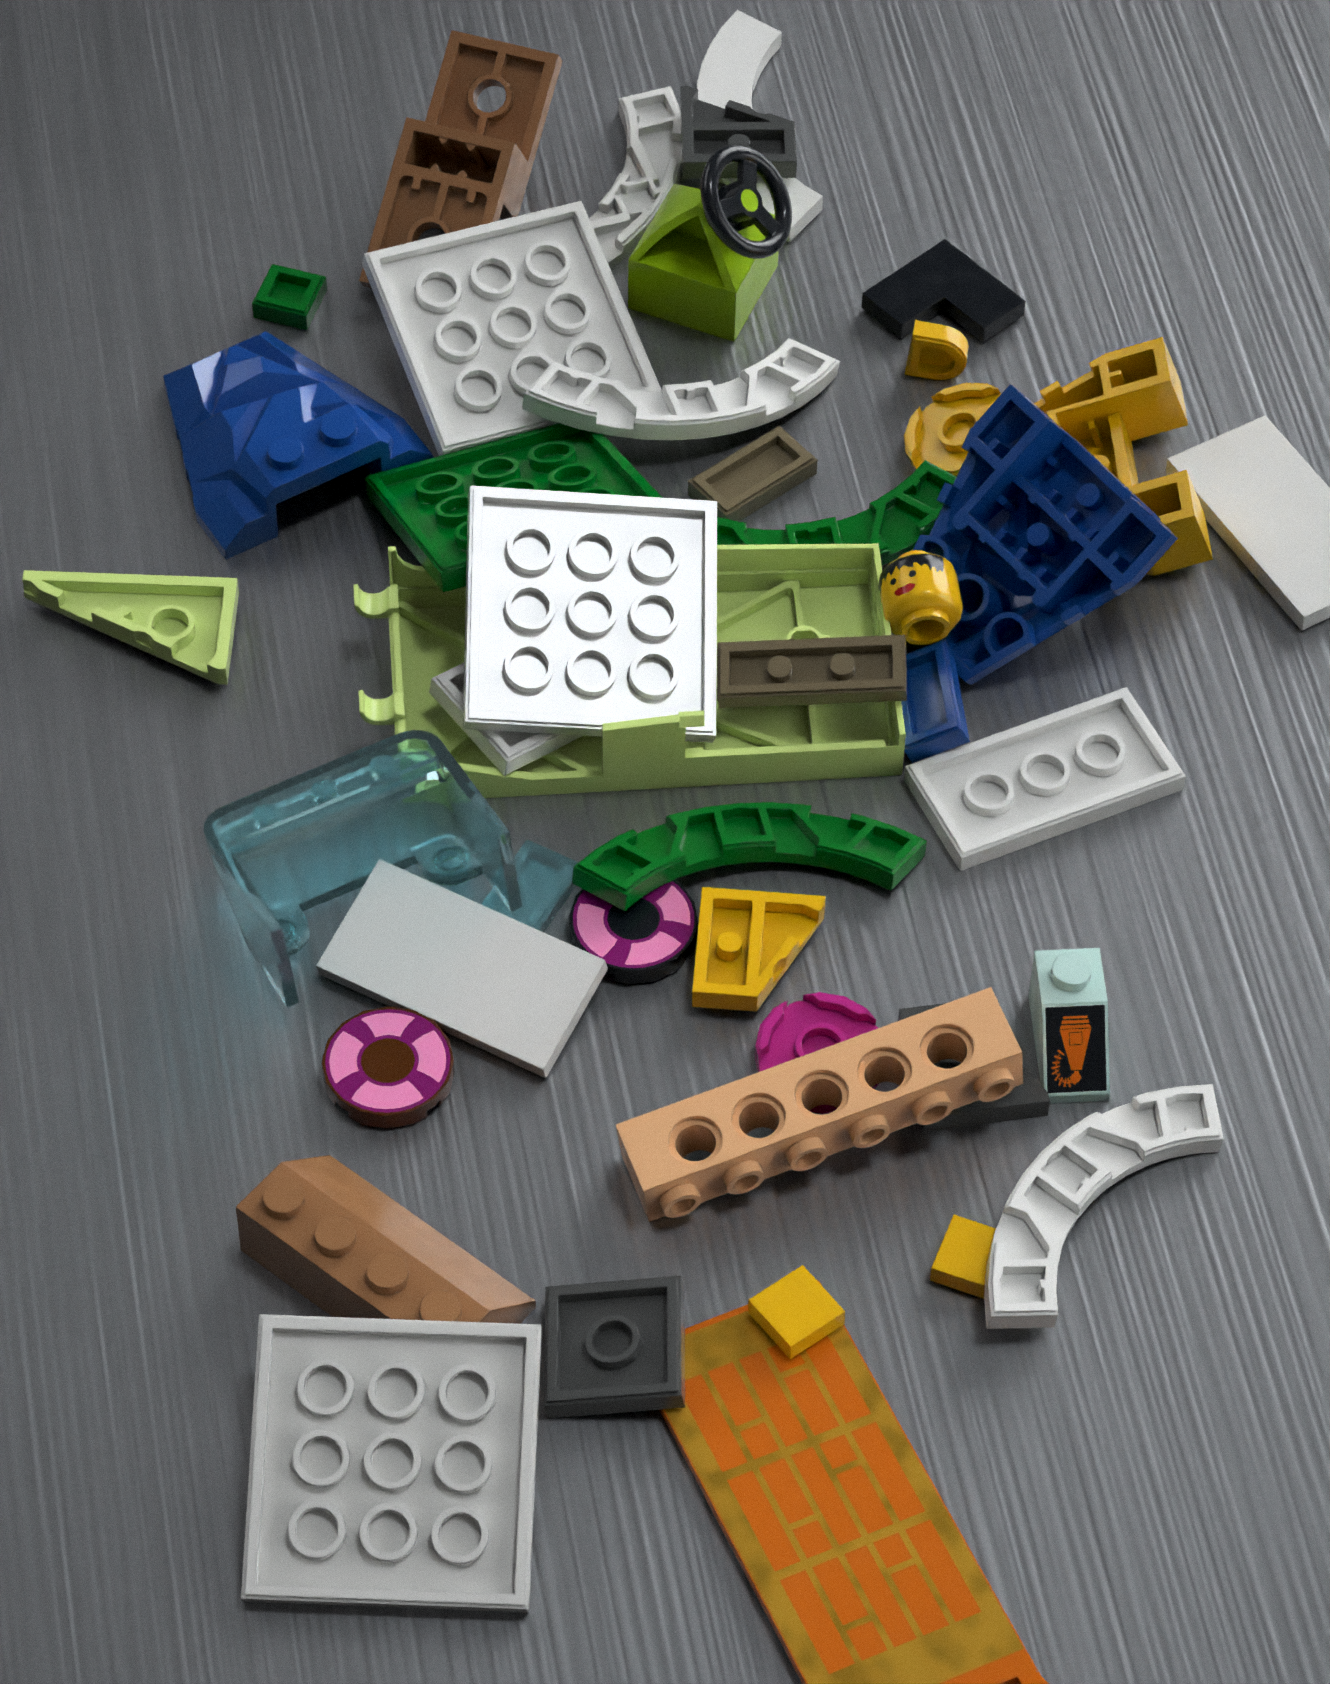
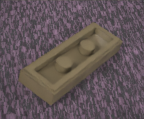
M905 635L717 642V701L719 708L907 701Z

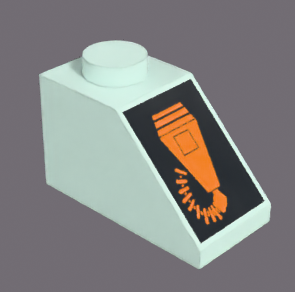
M1100 948L1034 951L1028 998L1040 1085L1048 1092L1050 1104L1109 1101L1108 999Z

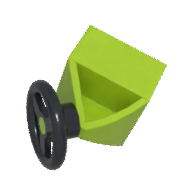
M743 145L725 146L716 151L707 161L702 173L701 189L673 184L628 259L629 309L735 342L778 266V253L789 236L792 224V206L785 182L775 166L764 155ZM737 163V181L718 189L719 177L723 169L728 164ZM757 174L762 178L771 194L775 215L769 213L763 206L761 195L756 189Z

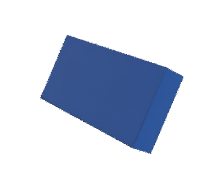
M946 639L906 654L907 701H901L906 732L904 752L910 761L915 763L968 743L970 740L954 652Z

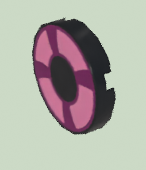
M673 880L643 896L626 911L582 889L575 896L569 914V930L573 946L606 961L608 968L606 974L613 975V981L636 984L655 982L676 972L684 964L686 955L690 952L692 946L694 948L697 939L698 919L695 902L683 885Z

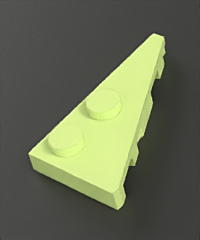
M24 570L22 579L24 598L214 683L228 685L239 598L238 578Z

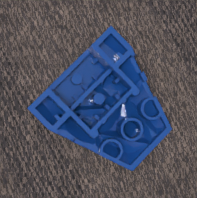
M267 331L163 375L176 437L180 441L183 453L186 479L189 480L192 490L196 520L225 560L278 537L276 504L362 465L372 475L434 458L433 454L404 418Z
M1011 384L969 430L961 447L968 454L953 485L945 482L937 501L942 503L943 506L929 535H920L913 550H922L942 556L952 563L957 573L963 604L961 620L942 640L946 639L954 652L958 675L970 685L1136 586L1177 540V537L1160 521V518L1074 437L1058 426L1046 413Z

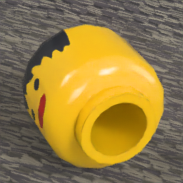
M922 550L909 551L889 563L880 574L878 591H880L885 619L890 622L891 633L894 635H905L906 641L911 644L929 645L945 638L961 620L963 604L958 576L952 563L942 556Z

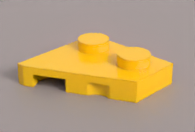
M702 887L692 988V1007L757 1012L824 920L826 896Z

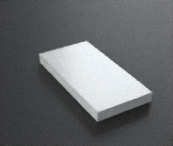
M1266 415L1167 458L1165 473L1170 475L1187 470L1207 522L1301 631L1330 618V488Z
M1127 687L905 766L904 769L906 785L960 871L1184 790L1186 778Z
M381 859L376 863L316 965L321 976L387 1006L415 1010L435 1021L443 1032L544 1078H547L608 970L606 961L600 957Z

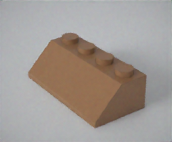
M331 1155L281 1162L236 1206L241 1251L332 1317L521 1324L536 1308V1301Z

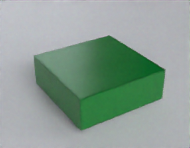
M272 264L252 302L253 318L308 330L327 292L326 276Z

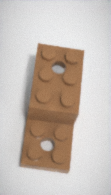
M451 30L426 120L421 121L406 117L367 253L417 241L420 235L428 229H441L446 234L499 221V218L508 219L519 215L563 62L558 54ZM491 86H499L505 89L506 100L498 110L484 112L478 109L477 100L484 89ZM362 268L359 281L364 287L371 288L364 268Z

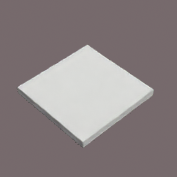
M582 201L364 253L362 266L439 456L558 424L522 409L524 393L552 362H557L574 370L597 377L626 382L625 389L662 392Z
M470 486L467 517L463 729L602 737L603 723L677 715L678 712L704 710L705 726L686 727L685 741L713 743L716 737L717 501Z
M259 1314L241 1600L243 1602L529 1612L542 1326L540 1324Z

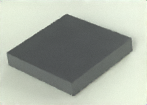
M681 1275L545 1287L544 1409L547 1418L685 1408V1288Z

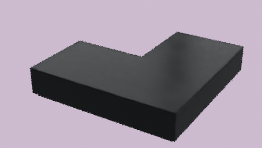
M944 239L863 292L861 307L901 339L913 331L915 320L927 322L943 311L980 341L985 342L1022 317L1025 312L1026 301L948 240Z

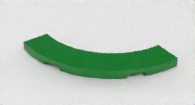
M925 460L897 487L875 501L870 502L869 509L836 521L834 516L812 522L785 524V530H763L747 528V522L717 517V545L879 543L881 564L883 566L898 559L902 554L913 551L920 535L930 534L943 506L942 503L937 501L945 482L953 485L956 476Z
M756 802L716 805L666 816L665 824L639 833L631 829L616 836L592 851L573 867L572 884L626 911L640 898L656 888L701 870L748 862H783L818 866L844 872L892 891L925 857L927 840L893 825L851 813L850 820L835 816L811 813L812 806L805 804Z

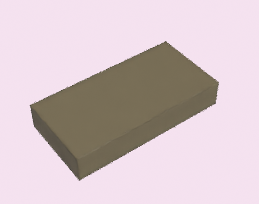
M777 426L688 480V495L693 500L717 501V517L741 521L816 475L818 460L781 426Z

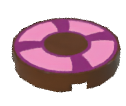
M390 1006L365 1010L342 1022L327 1040L322 1058V1072L327 1096L336 1106L337 1102L342 1109L348 1111L349 1118L362 1125L387 1129L411 1125L427 1117V1110L433 1108L439 1100L441 1105L450 1094L455 1073L450 1040L437 1023L415 1010Z

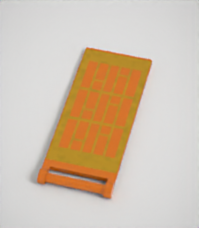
M748 1304L685 1328V1408L661 1409L659 1411L802 1684H1049L1036 1668L845 1325L792 1359L788 1358L748 1313Z

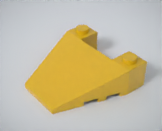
M1163 337L1105 353L1089 362L1090 372L1061 387L1059 382L1056 381L1040 390L1042 399L1034 404L1084 446L1144 502L1177 537L1173 545L1146 573L1147 575L1155 576L1213 560L1205 513L1187 470L1141 483L1138 482L1132 441L1188 425L1181 381Z

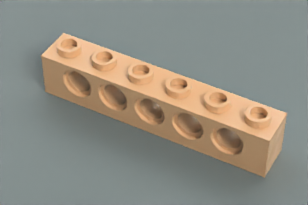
M990 987L616 1124L621 1156L648 1221L651 1222L664 1216L668 1218L681 1217L697 1209L702 1202L727 1193L733 1195L747 1193L757 1188L767 1178L789 1170H809L821 1164L827 1156L854 1146L857 1148L874 1146L883 1141L892 1132L916 1123L920 1125L936 1123L947 1117L952 1110L978 1100L992 1102L1001 1099L1009 1094L1014 1087L1023 1084L1022 1050ZM944 1059H953L961 1062L960 1065L953 1068H940L934 1065ZM881 1082H893L899 1085L896 1089L885 1092L872 1088ZM819 1105H831L837 1108L833 1112L824 1115L810 1112L812 1108ZM761 1127L774 1130L772 1134L763 1138H754L747 1135L753 1129ZM703 1150L712 1153L701 1161L684 1159L686 1155L693 1151Z

